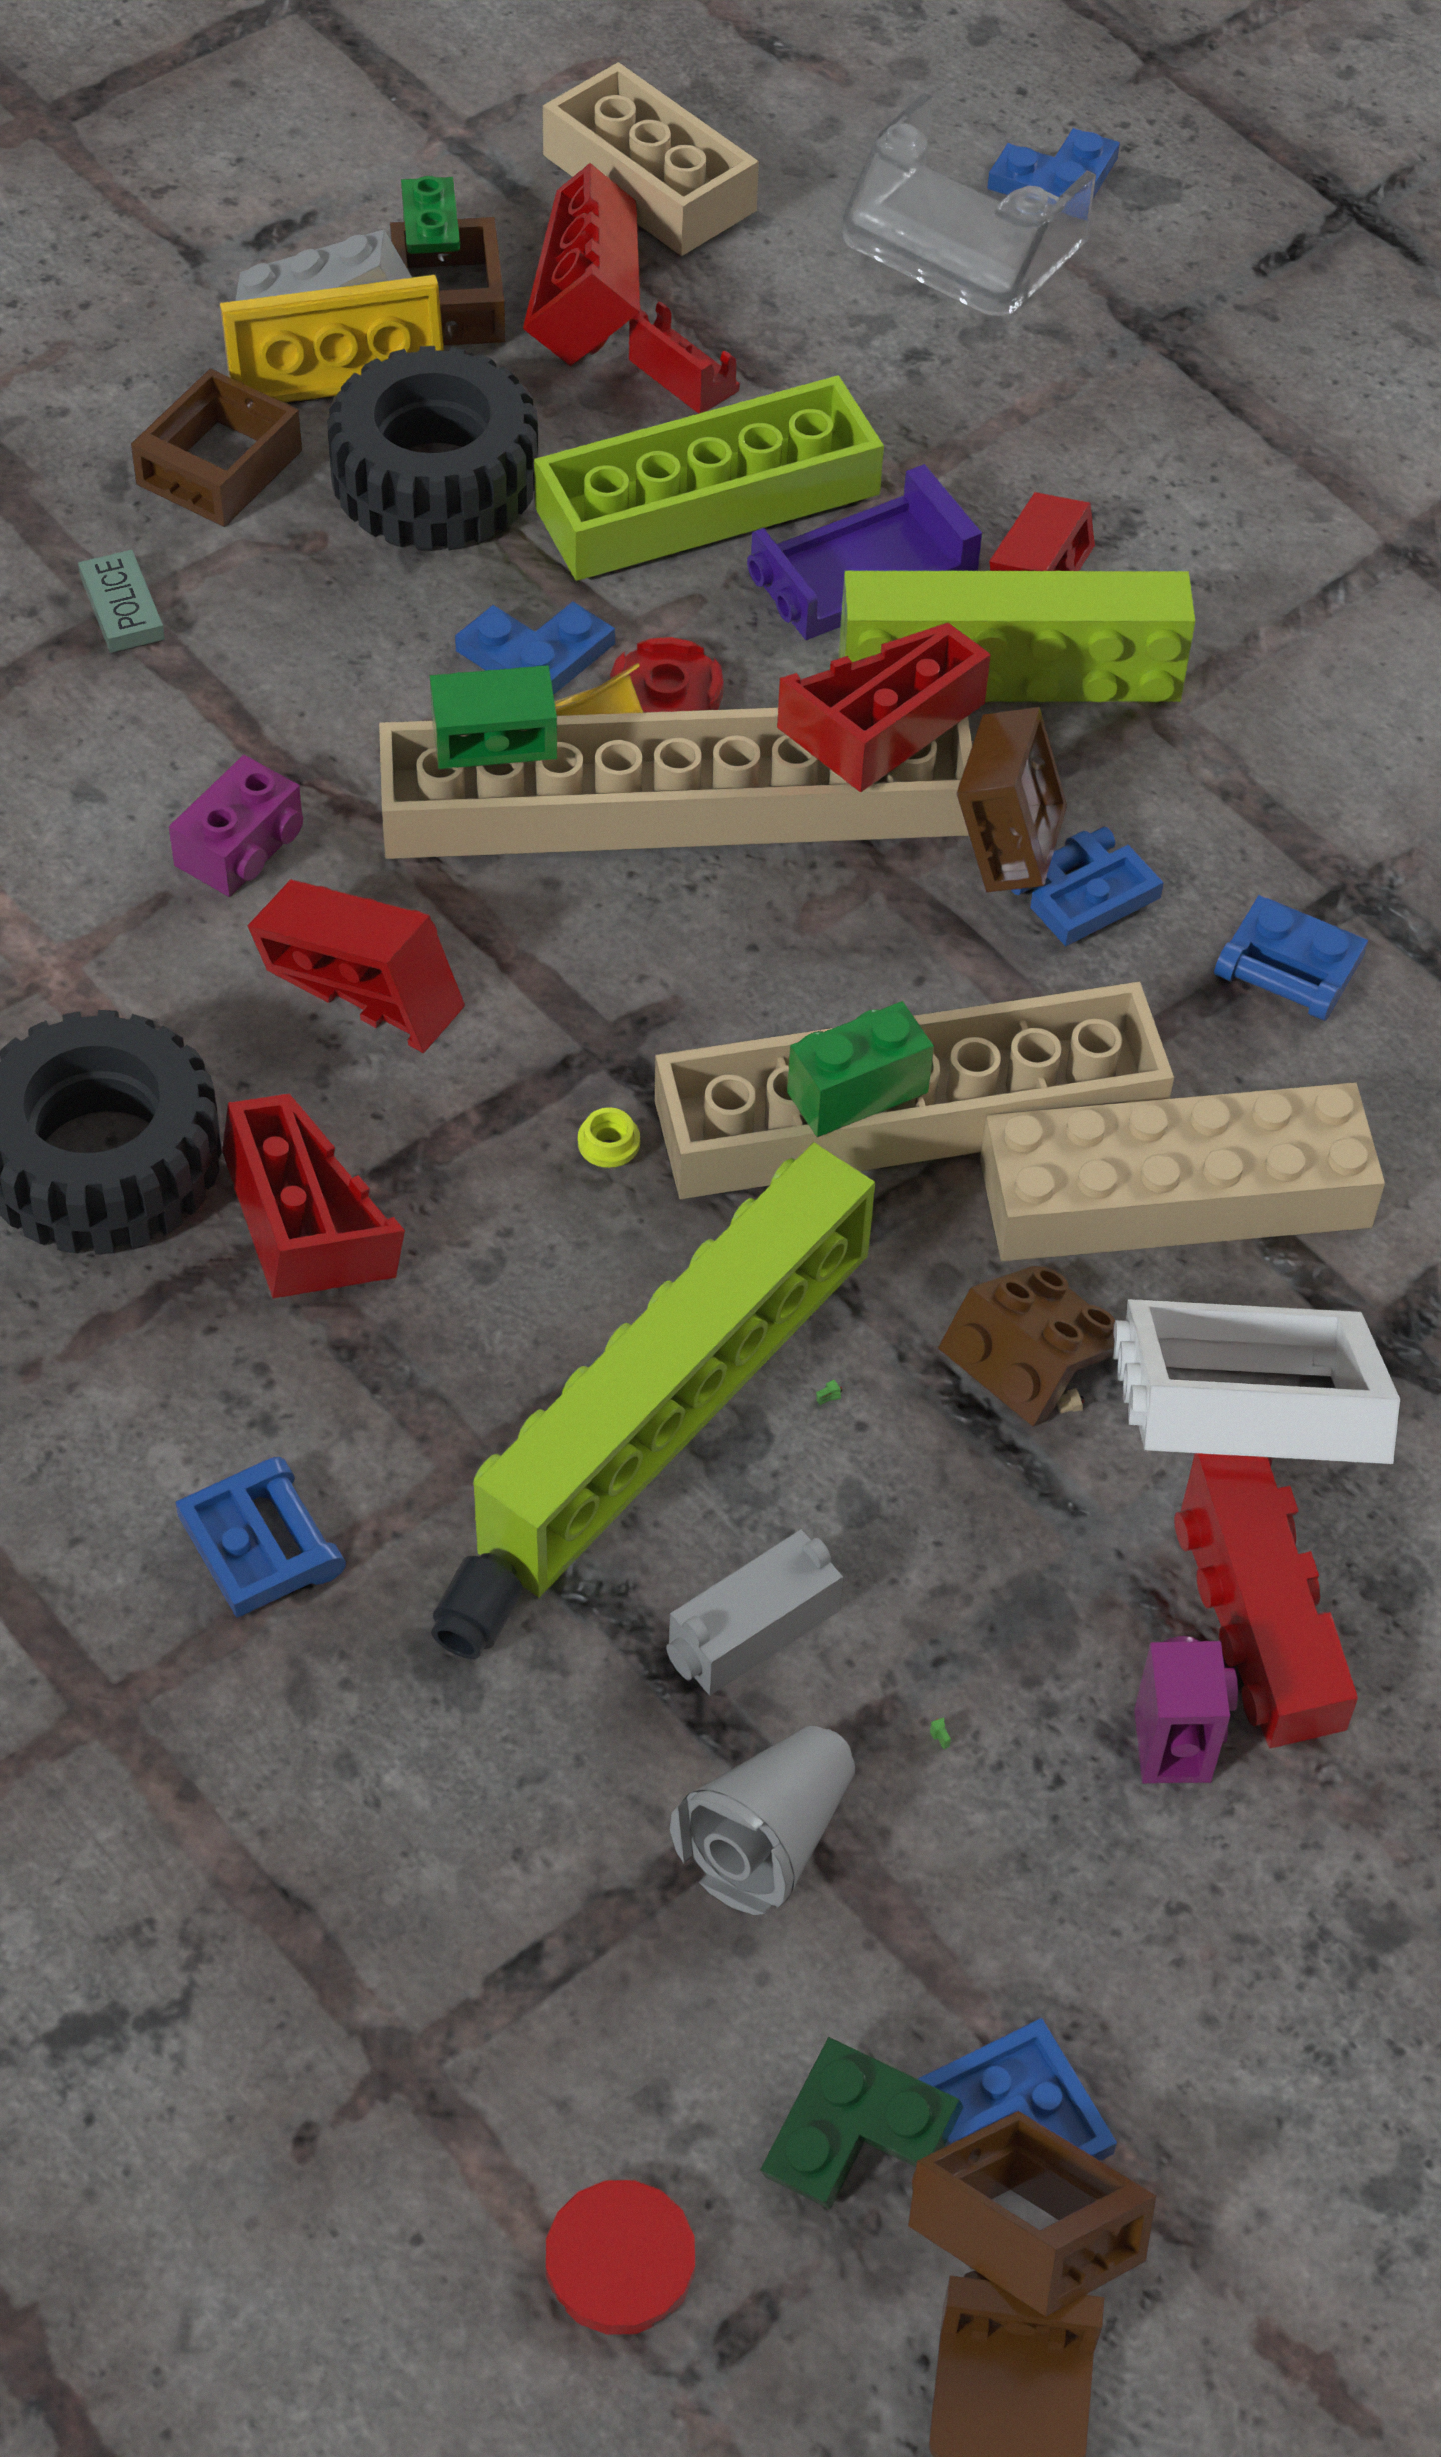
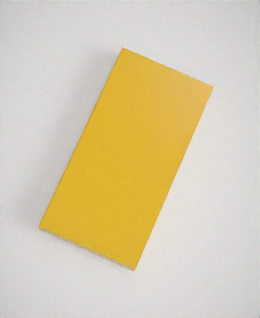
M435 275L220 303L229 377L286 403L336 396L341 391L342 385L354 373L361 375V369L365 364L376 358L384 361L394 351L405 349L406 353L417 352L420 346H435L437 351H444L439 288Z

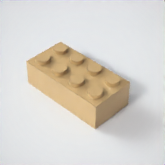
M619 62L543 105V155L572 177L589 163L594 165L636 200L637 224L681 256L757 211L759 161Z

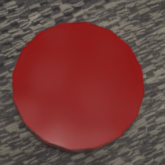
M674 637L650 638L637 643V650L631 651L626 656L624 651L615 660L610 673V679L639 663L640 666L629 673L643 713L719 709L724 689L721 665L715 657L714 661H712L708 656L704 655V648L692 641Z
M605 2180L578 2191L556 2213L546 2237V2278L553 2294L555 2293L557 2300L565 2307V2311L578 2324L606 2335L638 2334L654 2327L655 2322L664 2319L670 2312L672 2314L685 2301L695 2275V2236L683 2210L662 2190L636 2180Z

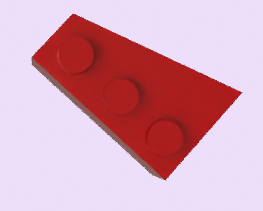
M945 623L881 644V653L854 662L848 656L831 661L830 670L803 679L797 673L781 677L779 681L777 728L861 793L985 704L991 654L950 623Z
M290 879L247 925L267 971L327 1003H330L335 996H338L363 1009L360 1013L361 1021L374 1028H377L382 1021L410 1034V1037L407 1039L408 1046L422 1053L426 1052L465 1007L462 995L437 935V928L428 914L377 902L371 898H362L338 892L324 886H315Z

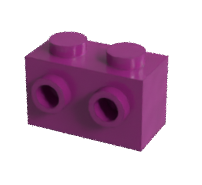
M243 754L168 826L174 866L224 895L231 897L246 881H251L259 875L265 862L283 844L291 843L299 834L304 820L300 785Z
M1179 1636L1169 1638L1163 1642H1150L1134 1708L1142 1784L1212 1782L1222 1744L1227 1742L1230 1719L1229 1711L1236 1710L1238 1700L1236 1672L1234 1668H1224L1221 1641L1200 1642L1193 1637Z

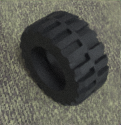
M420 346L419 351L406 353L405 349L394 351L384 361L376 358L365 364L361 369V375L354 373L342 385L341 391L333 398L329 408L330 417L327 420L331 481L334 495L340 500V506L347 516L354 522L358 521L359 526L375 538L382 534L385 536V541L389 544L402 548L405 543L416 545L418 551H433L434 546H447L448 551L462 549L465 546V542L475 540L479 544L491 539L495 535L497 528L501 531L507 529L518 519V513L522 514L533 500V491L535 490L534 459L539 458L537 410L533 407V398L527 388L522 383H519V379L504 366L497 369L496 363L491 358L482 354L472 357L468 355L465 349L450 347L449 351H437L435 346ZM428 443H446L462 447L443 453H419L406 450L413 446Z
M98 1010V1016L82 1017L80 1011L63 1014V1021L49 1025L45 1020L28 1029V1037L22 1041L15 1037L0 1050V1216L11 1227L17 1229L23 1227L24 1236L41 1245L46 1246L49 1240L56 1242L57 1250L79 1254L81 1248H94L96 1255L115 1254L114 1247L131 1244L132 1250L151 1243V1235L161 1231L166 1236L182 1225V1214L184 1212L189 1215L194 1214L207 1199L205 1189L209 1190L215 1184L220 1170L218 1158L222 1155L215 1090L211 1075L205 1071L204 1061L198 1052L189 1045L184 1046L183 1037L170 1028L162 1026L159 1030H156L153 1020L133 1013L130 1019L119 1018V1012L116 1010ZM93 1112H123L137 1116L150 1123L144 1131L131 1141L117 1148L102 1152H70L45 1142L64 1123L78 1116Z

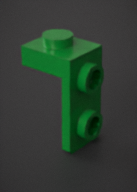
M423 176L417 179H401L403 222H405L407 252L414 254L458 251L460 249L453 177Z

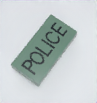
M132 549L78 562L80 578L110 653L165 640L163 624Z

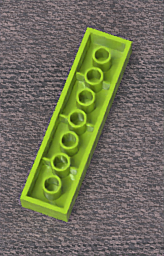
M815 1142L796 1160L789 1158L784 1161L774 1174L770 1186L756 1200L749 1198L743 1202L735 1212L730 1226L715 1241L708 1239L702 1243L694 1253L689 1267L674 1282L666 1281L655 1291L649 1301L647 1310L632 1325L629 1323L622 1324L609 1339L605 1352L589 1368L587 1366L578 1368L566 1382L562 1395L546 1411L540 1409L534 1412L522 1426L518 1439L501 1456L494 1454L482 1464L473 1482L477 1553L480 1556L483 1553H491L507 1560L516 1569V1577L522 1586L540 1598L868 1257L875 1181Z

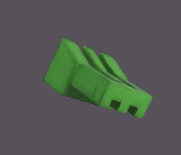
M835 1380L826 1383V1388L816 1392V1401L819 1405H822L830 1400L841 1399L842 1386L839 1387Z
M944 1717L932 1721L930 1733L933 1739L939 1740L943 1750L949 1748L951 1738L945 1729Z

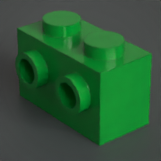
M549 665L430 675L431 712L438 769L557 759V715Z
M903 1001L880 1010L872 1009L864 1012L853 1021L825 1032L817 1031L810 1033L799 1042L790 1045L787 1093L816 1137H820L927 1094L929 1092L934 1045Z

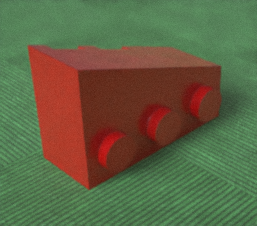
M290 1093L229 1102L222 1153L272 1298L396 1278L405 1230L394 1217L387 1219L369 1198L370 1188L359 1175L351 1177L334 1156V1145Z

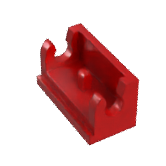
M659 301L656 305L655 311L657 316L653 325L649 322L647 313L641 309L640 313L629 321V361L698 414L708 411L739 392L740 383L736 380V359L727 351H723L720 358L721 365H719L671 328V310Z
M1034 492L990 559V571H1079L1095 547L1090 502Z

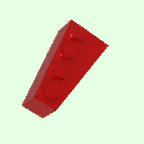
M591 163L556 190L523 329L569 366H572L587 353L590 355L597 353L604 346L610 335L640 313L636 200Z
M1195 1453L1181 1511L1176 1512L1174 1516L1175 1531L1183 1551H1192L1197 1563V1587L1204 1606L1207 1609L1214 1608L1221 1625L1219 1641H1221L1223 1657L1228 1666H1237L1244 1683L1242 1688L1243 1706L1249 1722L1252 1726L1260 1725L1269 1749L1347 1731L1358 1696L1332 1614L1327 1611L1317 1613L1315 1608L1320 1603L1319 1573L1312 1551L1298 1554L1296 1548L1297 1537L1293 1516L1297 1515L1299 1511L1291 1486L1277 1488L1271 1469L1272 1461L1275 1457Z

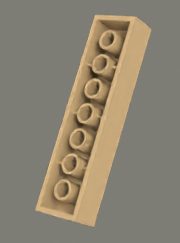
M1133 982L916 1015L914 1018L934 1045L929 1092L820 1137H816L787 1093L790 1045L799 1042L810 1033L817 1031L825 1032L830 1029L655 1055V1105L679 1199L768 1186L771 1184L777 1169L784 1161L789 1158L796 1160L813 1142L858 1171L978 1153L982 1149L986 1115L1170 1099L1174 1076L1141 983Z

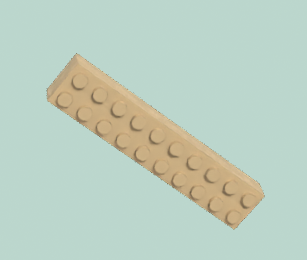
M778 708L557 716V759L438 769L432 721L379 723L385 859L969 836L956 794L972 748L968 716L861 793L777 728Z

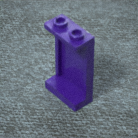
M923 464L906 471L904 496L778 544L774 542L764 528L753 531L751 555L747 558V566L754 583L759 587L763 586L774 599L782 619L787 623L791 622L806 641L841 627L845 571H978L982 532L928 467Z

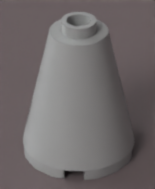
M807 1726L686 1795L682 1802L672 1811L670 1833L675 1850L682 1862L685 1864L693 1857L706 1873L699 1883L711 1895L733 1909L752 1915L765 1914L771 1906L778 1908L792 1894L855 1774V1764L849 1745L838 1733L817 1726Z

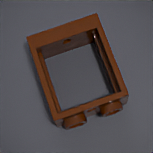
M495 217L457 219L460 249L458 251L414 254L407 252L405 222H390L391 242L406 268L485 264L487 288L439 290L443 346L505 342V305ZM449 321L456 322L453 326L446 325Z
M210 368L131 443L136 485L216 524L226 527L302 452L299 410L284 401L272 398L245 385L239 380L232 379ZM217 422L256 440L228 470L187 452Z
M1040 707L983 714L956 794L986 893L1044 886L1067 809V802ZM1039 757L1042 758L1045 763L1042 765H1038L1034 763L1032 759Z
M1017 2111L917 2161L916 2170L912 2178L913 2194L908 2226L1046 2317L1146 2261L1157 2196L1020 2111ZM1012 2190L1059 2221L1042 2230H1038L992 2199Z

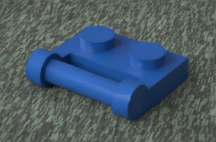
M1258 895L1232 940L1224 946L1216 963L1214 975L1230 982L1235 977L1308 1007L1309 1015L1326 1021L1363 959L1368 940Z
M281 1457L267 1459L175 1502L180 1521L236 1618L310 1583L318 1585L330 1582L340 1575L346 1567V1561L336 1544L325 1541L292 1484L295 1476L285 1459ZM258 1497L271 1500L300 1549L301 1554L288 1560L286 1559L252 1500Z

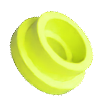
M601 1108L592 1112L579 1128L578 1148L581 1155L588 1162L596 1166L605 1168L622 1166L631 1161L638 1153L640 1148V1132L631 1117L624 1111L617 1108ZM605 1140H613V1141H616V1142L607 1143V1142H602V1141H605Z

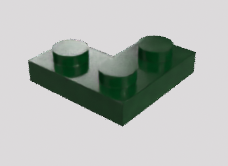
M828 2037L760 2171L765 2178L831 2210L864 2142L916 2167L918 2160L944 2148L964 2107L960 2099Z

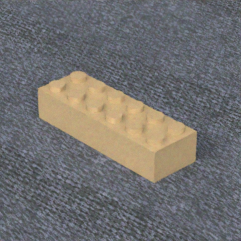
M1357 1083L986 1115L980 1156L1001 1262L1372 1228L1385 1185Z

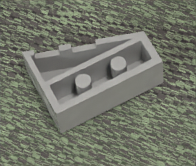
M383 229L366 235H354L343 242L316 250L307 249L296 256L269 264L261 263L254 265L248 270L240 272L235 301L412 277L386 231Z

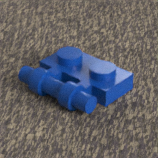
M1104 826L1092 833L1083 830L1067 838L1065 846L1053 853L1044 886L1013 889L1011 891L1015 895H1020L1032 888L1036 890L1032 892L1030 908L1066 947L1160 899L1164 882L1129 845L1109 854L1107 851L1115 847V837L1111 830ZM1074 867L1078 868V870L1068 875L1064 874V872Z

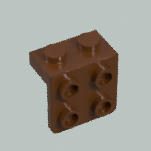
M1030 1266L971 1287L938 1346L940 1351L1033 1427L1048 1420L1075 1371L1112 1357L1114 1355L1115 1343L1113 1331L1116 1320L1104 1309L1088 1304L1068 1288L1067 1280L1060 1273L1042 1266Z
M977 2271L967 2272L964 2277L950 2275L942 2310L929 2435V2450L932 2456L1086 2457L1093 2359L1103 2325L1105 2297L1084 2295L1045 2317Z

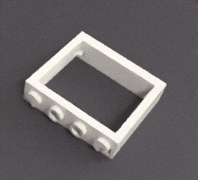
M1128 1299L1126 1321H1115L1113 1359H1118V1380L1123 1381L1124 1403H1129V1425L1139 1426L1144 1450L1393 1464L1400 1397L1361 1312ZM1166 1367L1331 1376L1336 1389L1170 1380Z

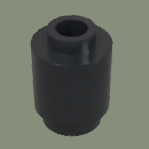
M491 1553L465 1557L433 1612L435 1624L431 1634L435 1641L449 1652L467 1659H477L484 1649L493 1647L523 1592V1586L516 1577L517 1571L514 1566L504 1558Z

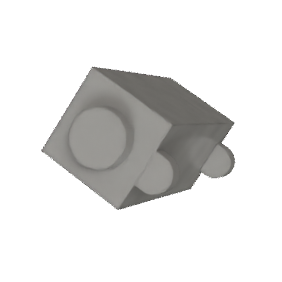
M800 1529L671 1612L669 1644L666 1648L676 1670L687 1680L694 1677L711 1696L839 1612L843 1576L831 1564V1556L826 1545L819 1538L810 1540L803 1530Z

